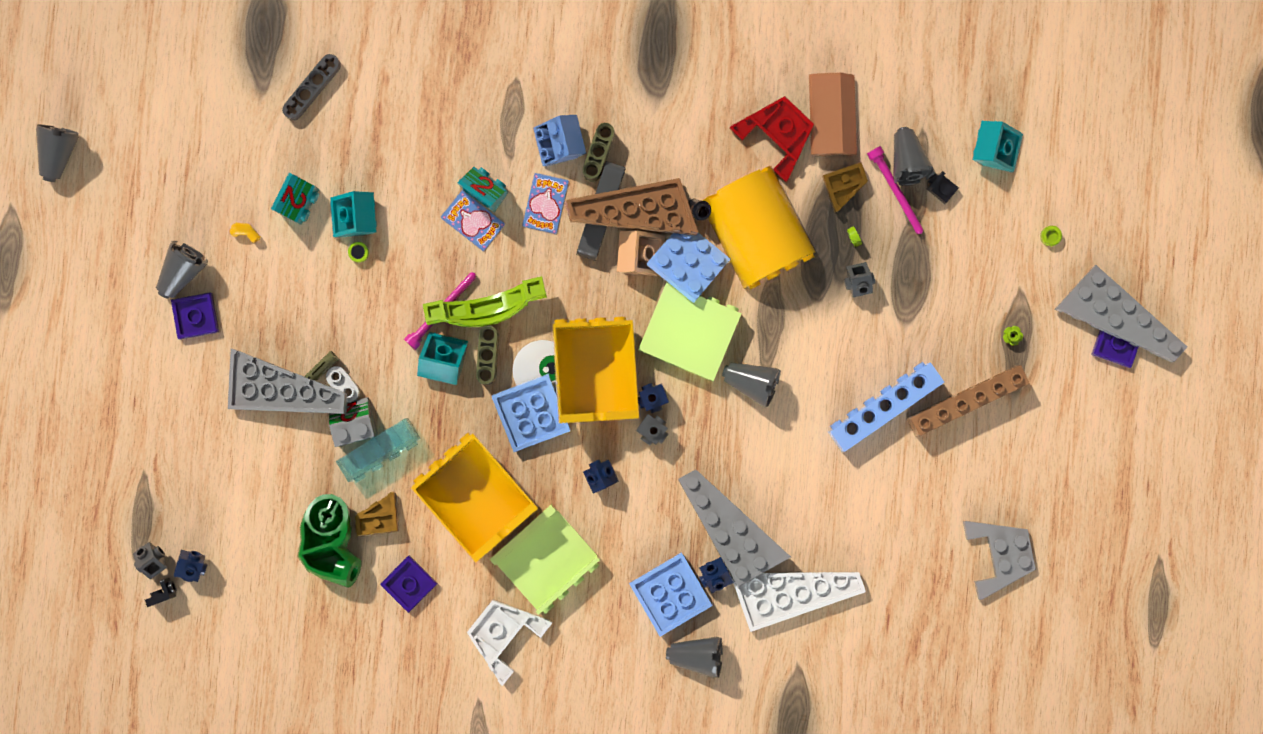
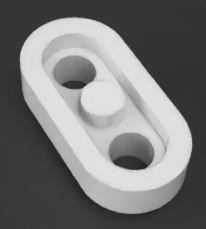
M334 366L327 371L326 380L332 388L345 392L348 388L351 389L352 394L347 396V402H353L359 398L360 389L344 368ZM336 372L339 374L338 380L333 379V374Z

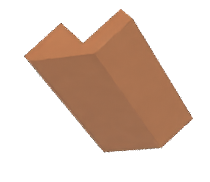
M841 72L809 74L810 120L814 123L811 131V155L825 157L835 154L857 155L855 76Z

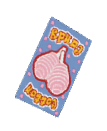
M534 173L522 226L556 234L569 181Z
M463 190L441 216L445 222L482 251L488 247L505 225V223Z

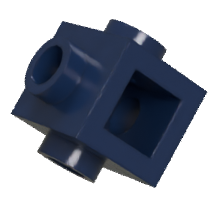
M650 383L641 387L642 391L639 392L640 397H638L641 409L650 410L652 414L662 410L661 405L669 403L662 383L656 386ZM653 394L656 400L650 402L648 400L649 395Z
M599 459L590 463V468L583 471L593 494L619 482L609 460L601 463Z
M181 550L173 576L182 578L187 582H198L200 575L204 576L206 572L205 555L197 551Z
M721 557L699 567L702 576L699 578L704 588L709 587L711 593L722 590L724 587L734 583Z

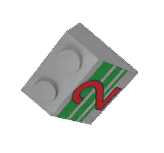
M368 397L348 402L346 414L329 413V427L335 447L378 436Z

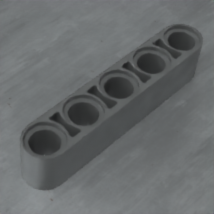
M606 161L595 194L619 190L626 167ZM585 224L576 255L596 261L607 226Z

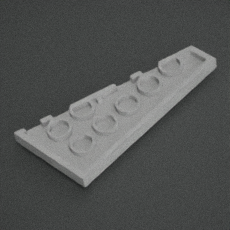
M1097 265L1091 268L1054 309L1064 312L1076 320L1084 321L1090 324V326L1118 339L1126 340L1136 347L1139 346L1146 349L1149 353L1169 362H1175L1188 347Z
M231 348L228 409L346 414L347 393Z
M696 469L678 479L737 587L791 558L789 554Z

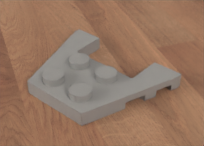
M963 521L967 540L986 536L988 538L995 577L974 581L979 600L990 596L1036 570L1028 529Z

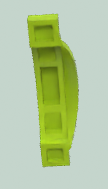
M541 276L524 280L522 284L492 296L455 302L438 300L423 304L427 326L447 322L463 327H483L505 321L517 314L525 306H528V302L547 298Z

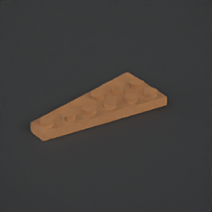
M680 178L568 199L564 203L570 222L687 235L698 234Z

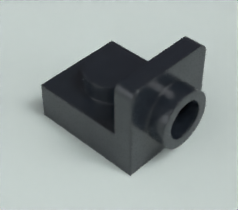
M942 171L939 174L934 173L928 180L930 185L927 190L942 203L946 204L959 187L945 177L946 173Z
M170 578L161 580L162 589L150 593L151 598L145 599L147 607L176 597V586L173 581H170Z

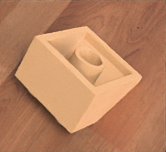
M637 230L620 231L617 272L660 276L646 264L665 243V236Z

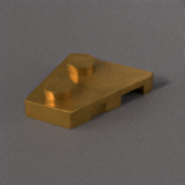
M862 162L822 176L835 213L868 182Z
M390 492L380 501L370 505L368 509L355 515L357 536L399 531L395 492Z

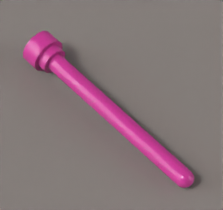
M882 147L875 148L867 153L870 161L873 160L874 163H877L915 232L922 234L923 228L899 185L894 183L893 175L883 159L884 151Z
M474 272L469 273L444 302H455L476 279V274ZM425 321L415 333L408 334L404 340L416 350L421 345V338L434 324L427 326Z

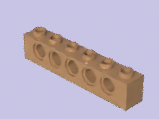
M1014 366L906 419L914 435L921 436L1030 383L1022 366Z

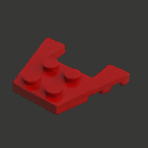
M784 96L731 125L729 128L741 140H744L756 126H759L787 153L773 169L787 182L813 129L814 123Z

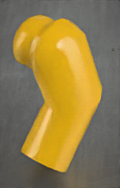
M234 223L230 228L232 236L246 235L252 243H256L261 238L254 228L247 223Z

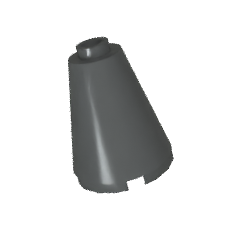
M37 124L39 175L43 176V180L55 182L56 179L61 178L79 138L78 132L66 128H54L51 125Z
M909 127L899 128L894 134V183L898 182L900 186H908L921 183L920 179L926 177V180L930 179L934 175V168L914 130L909 129Z
M171 241L156 285L158 294L166 299H169V297L174 298L208 263L207 259L202 260L203 254L185 243L182 246L177 245L178 241Z
M731 362L729 366H725L722 376L725 377L724 381L761 406L768 407L775 394V386L779 383L781 370Z
M710 637L672 643L670 647H667L666 660H669L671 665L712 678L720 677L722 661L720 660L721 655H723L722 638Z

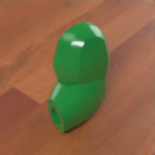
M323 494L316 497L308 505L300 525L301 541L297 557L305 569L313 575L349 588L357 580L362 565L361 560L346 547L351 538L352 527L349 508L340 497L333 494Z

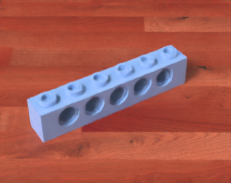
M921 362L913 368L915 372L909 376L907 373L897 379L898 383L893 387L888 385L882 389L879 397L876 399L871 397L863 403L865 405L860 410L855 408L847 414L848 418L843 422L839 419L830 426L832 429L828 433L841 452L847 451L945 383L932 363L924 364V362ZM916 377L922 380L920 388H916L913 384ZM900 388L906 392L903 400L897 397V391ZM883 400L889 403L887 411H883L880 408V403ZM867 411L873 415L870 423H866L863 419V415ZM849 423H853L856 426V432L852 435L847 432V425Z

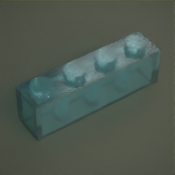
M405 418L343 456L336 463L348 482L355 481L357 483L366 477V472L370 470L375 472L382 468V463L387 459L391 462L401 456L399 452L406 448L409 451L417 446L418 443L416 441L421 438L410 420Z

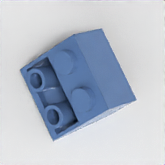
M559 115L533 128L542 166L573 160L586 154L577 115Z

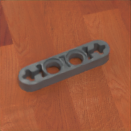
M325 55L285 102L282 111L288 119H299L337 74L341 64L335 55ZM329 60L332 62L334 60L333 63L335 64V67H329L326 70V68L328 67L327 61ZM323 68L324 70H326V72L329 73L328 76H326L325 73L320 69ZM317 74L323 76V82L319 85L313 83V77ZM303 90L310 91L311 95L308 100L300 98V93ZM297 99L303 106L297 105L294 100ZM290 106L292 108L296 106V114L291 113L288 115L290 113L288 110Z

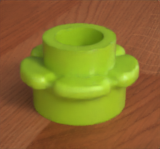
M1017 326L1007 327L1003 334L1004 341L1011 346L1018 345L1019 341L1023 339V333L1020 332L1021 329Z

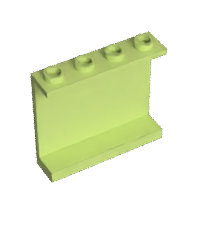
M666 282L638 351L713 382L742 313H739V308L727 304V307L720 305V300L710 296L708 299L699 296L693 303Z
M552 504L490 559L494 565H498L536 608L538 615L542 611L546 614L554 606L552 602L557 598L559 600L563 599L569 593L567 589L571 585L576 587L584 580L583 575L587 571L592 573L599 566L597 562L600 560L599 556Z

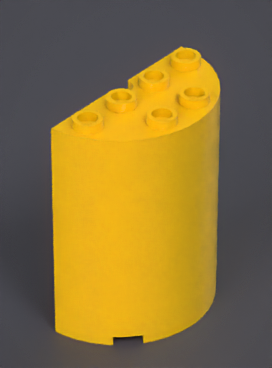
M772 166L765 167L761 171L760 169L726 185L719 189L716 194L708 196L703 200L711 206V214L708 220L726 255L730 258V263L744 289L749 287L751 290L761 285V280L767 278L769 281L781 274L780 270L785 268L787 272L795 268L799 264L798 261L803 259L806 262L815 257L814 253L816 252Z
M606 317L588 320V322L587 318L571 320L569 323H567V319L555 320L552 327L558 423L639 418L633 320H626V317H614V321H607Z
M467 433L459 440L461 442L459 446H452L444 453L446 457L443 460L442 458L437 459L428 467L430 471L426 475L421 473L413 480L415 484L411 489L470 557L477 562L537 510L538 507L473 433L471 435Z

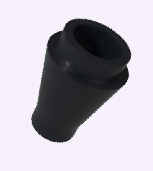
M695 198L689 200L691 213L695 219L705 220L710 216L711 206L708 202Z

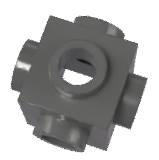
M867 263L846 266L847 278L844 279L846 289L851 291L852 296L858 297L873 293L872 285L875 284V277L873 272H870Z
M647 414L636 430L643 435L640 439L649 445L652 443L656 445L658 442L662 444L668 436L666 432L668 428L665 426L667 422L659 416H656L654 419L649 414ZM651 427L657 428L656 434L650 433Z
M150 542L133 553L135 568L150 580L167 568L164 560V551L159 546L155 547Z

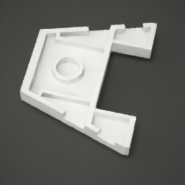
M492 600L467 631V634L486 660L500 685L503 686L514 670L499 658L502 651L523 625L541 638L553 622Z

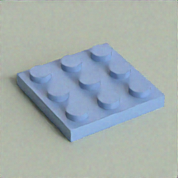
M673 233L646 265L694 303L727 265L730 258L700 233L697 235Z
M549 374L491 396L513 452L571 431L569 423H558L557 393Z
M682 552L629 583L660 637L713 606Z

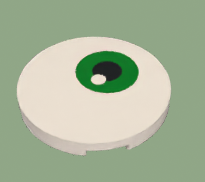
M538 340L527 344L519 351L513 363V378L516 385L549 374L556 391L554 343L548 340Z

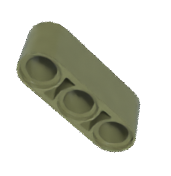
M609 123L598 125L583 166L584 177L590 182L597 181L600 178L614 140V128ZM603 129L610 130L611 135L607 138L601 137L600 132ZM596 148L604 150V154L601 157H596L593 154ZM589 167H595L598 170L594 176H589L586 171Z
M489 325L482 327L479 332L476 369L477 380L485 385L493 383L496 379L499 333L497 329ZM493 330L494 338L489 341L485 340V331ZM485 350H491L493 353V357L489 361L483 359L482 355ZM484 370L491 372L492 376L488 381H484L481 378V373Z

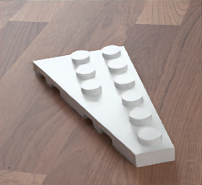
M859 572L762 573L739 587L736 586L735 582L733 583L750 632L866 592Z

